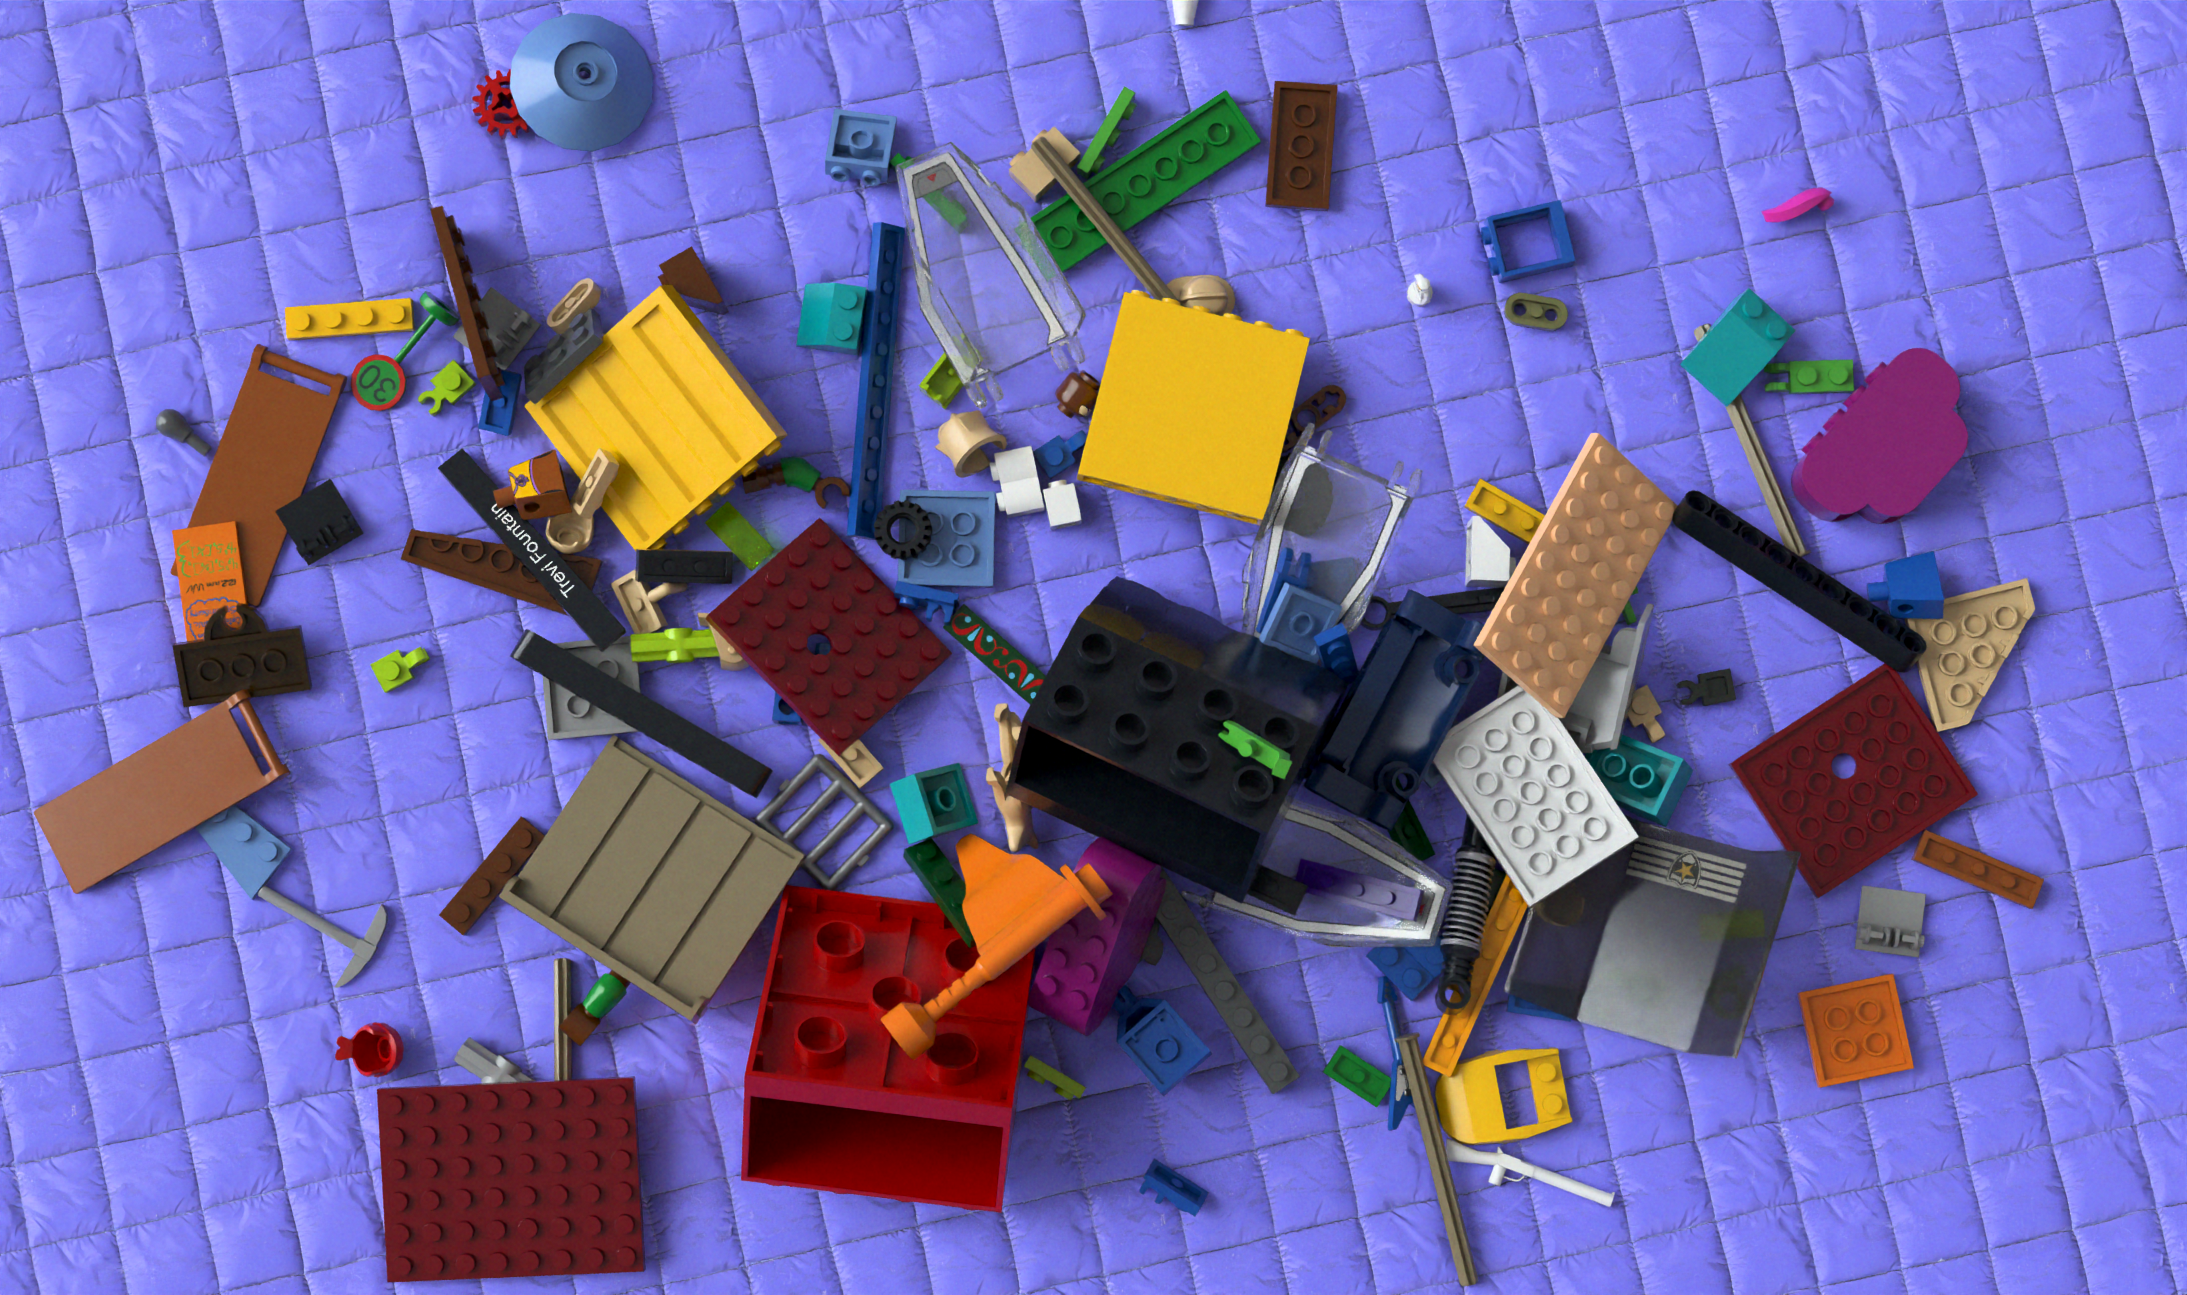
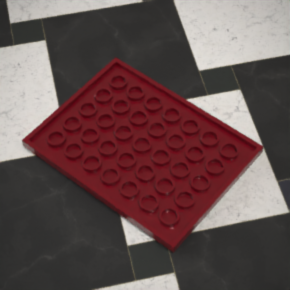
M635 1076L377 1089L387 1282L644 1272L646 1270Z

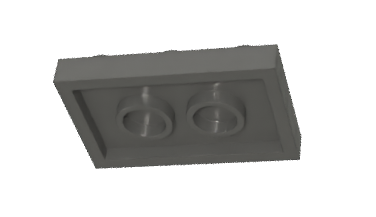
M590 308L585 314L580 313L575 316L569 328L562 335H555L547 344L546 350L539 356H532L524 366L526 397L534 404L539 402L603 343L601 319L596 311Z

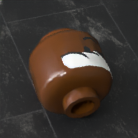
M1084 370L1080 373H1069L1055 392V396L1060 402L1057 408L1069 418H1072L1074 415L1083 418L1087 417L1095 408L1100 383Z

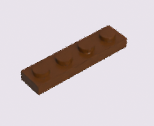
M521 816L439 916L465 936L503 891L507 881L515 876L533 855L545 835Z

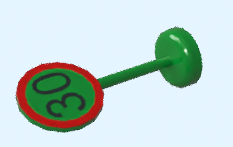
M425 291L420 297L421 305L430 315L394 359L387 355L375 354L365 357L356 365L351 376V388L353 396L360 405L369 410L383 411L394 407L400 402L406 391L407 382L404 369L400 363L436 319L447 326H454L460 320L459 316L448 305L430 292Z

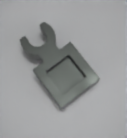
M1730 668L1698 674L1699 684L1685 680L1676 685L1677 688L1686 687L1691 692L1688 699L1679 701L1680 705H1690L1700 697L1703 706L1736 700Z

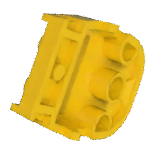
M1549 1047V1049L1518 1048L1486 1051L1484 1054L1457 1061L1451 1077L1440 1074L1436 1082L1435 1099L1441 1126L1450 1138L1461 1144L1513 1143L1572 1122L1559 1059V1050L1556 1047ZM1526 1060L1538 1123L1506 1129L1494 1066Z

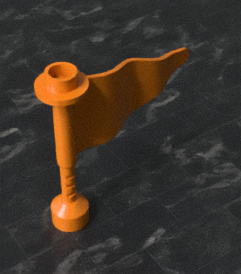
M970 833L958 841L956 851L966 884V895L963 900L962 909L975 940L977 951L981 956L976 960L975 965L964 973L965 976L961 979L958 978L952 983L951 987L945 988L938 994L937 998L930 1000L923 1007L921 1004L901 1002L880 1018L894 1039L913 1061L935 1044L937 1028L935 1022L944 1016L947 1010H951L958 1005L961 999L964 1000L972 994L971 991L975 988L978 989L985 982L995 980L1087 906L1100 921L1107 916L1099 905L1113 895V893L1089 863L1075 874L1064 864L1059 868L1065 876L1063 878L1032 855L1006 853L974 834Z

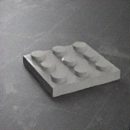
M631 636L620 637L603 652L591 640L554 643L641 693L639 663H632ZM542 676L549 741L639 732Z

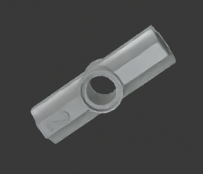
M471 1037L465 1041L454 1058L457 1064L481 1078L482 1083L536 1081L524 1074L518 1065L500 1054L497 1056Z

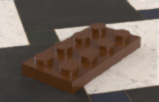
M1286 81L1274 82L1265 207L1328 211L1337 85Z

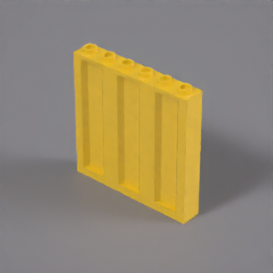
M673 285L659 286L603 336V343L539 402L534 404L529 401L524 405L580 480H582L598 448L610 451L620 466L618 467V474L615 480L609 484L603 495L601 507L635 551L636 549L665 548L668 544L665 540L673 533L677 536L690 526L688 522L690 518L695 514L700 516L707 512L713 506L711 500L718 494L722 497L735 488L736 484L734 481L741 475L746 477L759 467L757 461L764 455L769 457L783 446L780 441L788 435Z

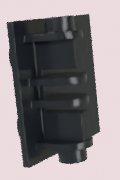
M331 479L275 511L296 544L298 553L305 559L308 566L364 534Z

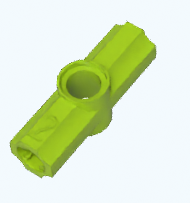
M673 628L664 630L662 633L630 634L632 663L654 661L685 663L695 661L698 658L720 657L711 629L693 631L692 628Z

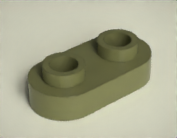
M1516 293L1510 296L1505 303L1504 315L1511 324L1516 326L1556 331L1565 324L1568 310L1562 301L1555 298ZM1517 305L1523 306L1525 314L1517 315L1514 312V307ZM1553 311L1556 314V320H1547L1545 313Z

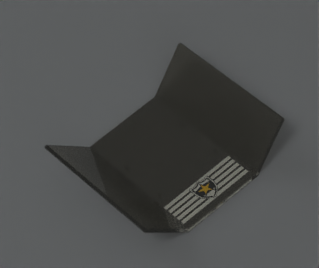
M1624 815L1639 838L1530 908L1503 991L1574 1021L1688 1054L1737 1059L1801 852L1750 851L1640 822Z

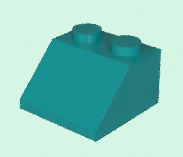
M840 283L806 284L796 347L859 356L866 312L867 288Z
M959 763L915 773L890 783L909 844L925 841L978 824Z

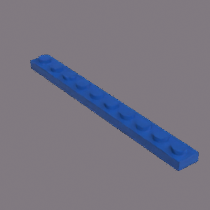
M884 222L873 223L847 525V536L867 540H876L874 523L882 508L905 228Z

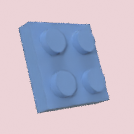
M1285 582L1259 639L1263 644L1277 647L1283 652L1316 664L1319 655L1313 637L1334 626L1342 606Z

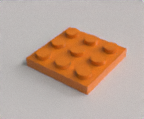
M1893 974L1797 993L1818 1088L1914 1068Z

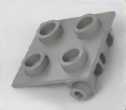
M491 287L481 299L479 305L481 311H484L489 324L487 333L489 339H492L497 352V357H495L497 367L507 370L540 328L541 324ZM462 324L452 337L469 349Z
M1862 885L1855 949L1919 957L1920 947L1923 948L1925 936L1921 935L1926 894Z

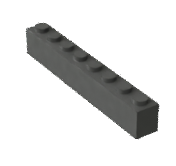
M1161 866L1160 877L1166 879V888L1156 918L1271 1094H1275L1300 1076Z

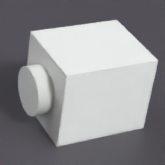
M1067 480L1048 483L1049 488L1043 489V495L1051 530L1082 524L1074 483L1067 484Z

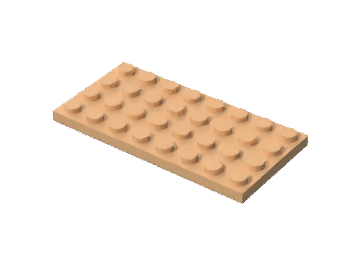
M1591 433L1473 645L1556 718H1565L1670 525L1674 511L1677 508V505L1600 433Z

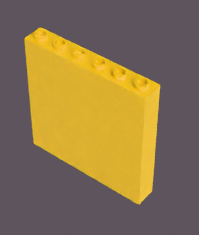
M1132 290L1131 293L1124 292L1077 480L1263 526L1310 338L1304 337V333L1294 329H1286L1285 332L1275 330L1273 325L1262 321H1255L1254 324L1243 322L1240 316L1225 313L1224 316L1211 314L1212 311L1202 306H1193V309L1180 306L1181 303L1171 298H1162V301L1149 298L1150 295L1143 291Z

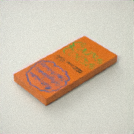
M232 521L172 530L187 641L204 639V629L209 618L224 605L228 608L226 623L232 628L241 627L243 621L236 612V605L238 603L248 605L237 522Z

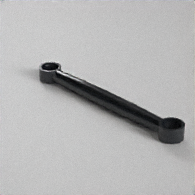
M1505 587L1428 596V598L1457 615L1487 612L1494 609ZM1378 596L1366 598L1359 607L1361 625L1371 631L1382 629L1389 619L1394 618L1402 601L1388 603ZM1378 603L1384 607L1386 615L1382 623L1372 624L1366 621L1363 616V610L1368 604Z

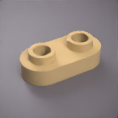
M590 278L579 281L549 313L547 317L548 326L557 334H563L569 328L575 316L580 313L585 314L590 308L593 309L598 304L601 295L600 287Z

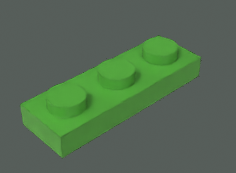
M1125 86L1077 166V174L1089 179L1092 172L1098 174L1106 160L1102 156L1108 145L1112 148L1114 147L1122 132L1118 129L1123 119L1129 121L1137 107V104L1134 103V91Z

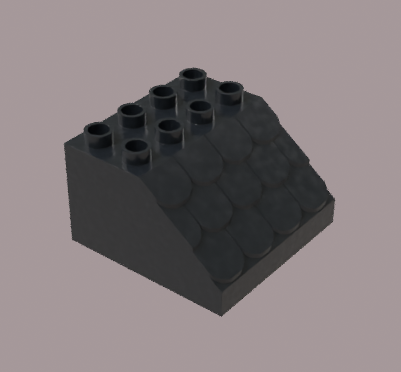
M1116 576L1106 587H1103L1090 605L1086 606L1078 616L1022 720L1005 794L1097 837L1102 836L1172 872L1242 904L1343 700L1349 682L1312 662L1297 659L1282 652L1277 647L1263 644L1259 638L1229 628L1201 611L1168 600L1155 590L1140 583ZM1227 720L1236 722L1290 754L1292 764L1285 779L1272 775L1271 768L1250 756H1242L1237 748L1219 737L1220 732L1226 731L1229 733V729L1224 727L1223 723Z

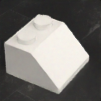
M1472 516L1467 523L1465 587H1504L1515 571L1516 559L1515 557H1510V548L1480 516Z

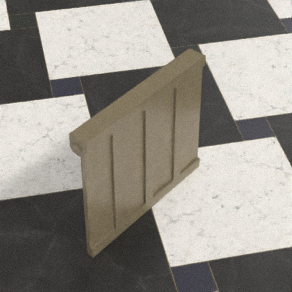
M613 734L518 877L513 876L507 881L499 897L692 1023L697 1024L707 1011V1005L806 856Z

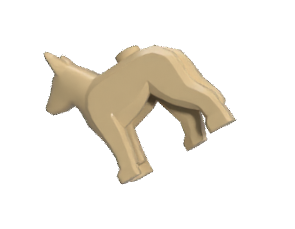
M1007 703L997 704L995 706L994 718L999 724L1003 767L1001 772L994 771L993 767H989L987 769L986 781L989 785H992L996 804L1005 820L1008 836L1007 842L1012 852H1019L1026 844L1034 849H1038V839L1033 830L1031 814L1033 806L1005 794L1022 723L1015 712H1010Z

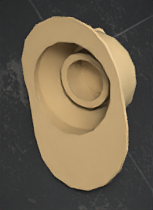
M1185 276L1173 279L1166 285L1184 307L1192 309L1193 306L1206 307L1212 311L1211 314L1224 316L1225 313L1231 314L1234 309L1235 296L1233 289L1226 280L1219 276Z

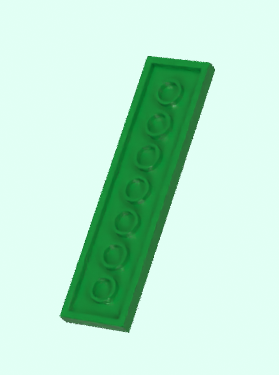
M1225 90L1083 184L1120 230L1126 233L1260 145L1261 140L1230 94ZM1068 193L1016 227L1051 281L1109 244Z

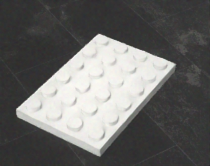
M1519 685L1452 727L1432 762L1529 908L1639 838L1559 718L1551 714Z

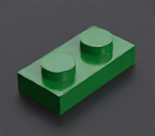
M1339 1045L1322 1071L1375 1107H1378L1391 1087L1390 1077L1341 1045Z

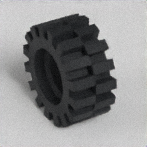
M898 500L894 501V504L886 505L884 510L878 513L877 520L874 523V535L878 545L885 554L890 555L894 559L907 560V558L918 557L919 553H923L926 550L927 545L931 541L932 526L928 514L918 504H913L906 500L899 502ZM901 518L911 520L916 527L914 537L907 542H898L891 535L892 524Z

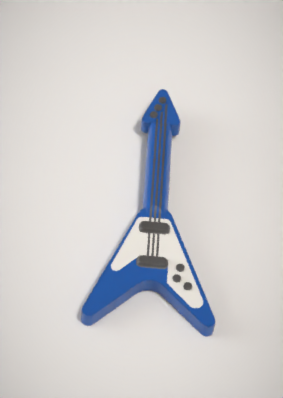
M1382 976L1378 980L1377 1002L1379 1004L1382 1003L1394 1059L1392 1063L1388 1130L1392 1131L1398 1128L1408 1105L1414 1108L1415 1106L1399 1043L1394 1041V1038L1402 1036L1394 1002L1398 1000V997L1387 976Z

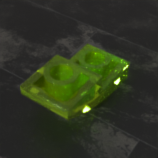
M728 501L705 522L751 571L775 550Z

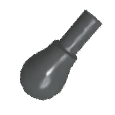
M165 409L156 417V427L162 435L178 440L181 443L186 442L204 457L211 450L212 446L193 433L194 430L178 411Z

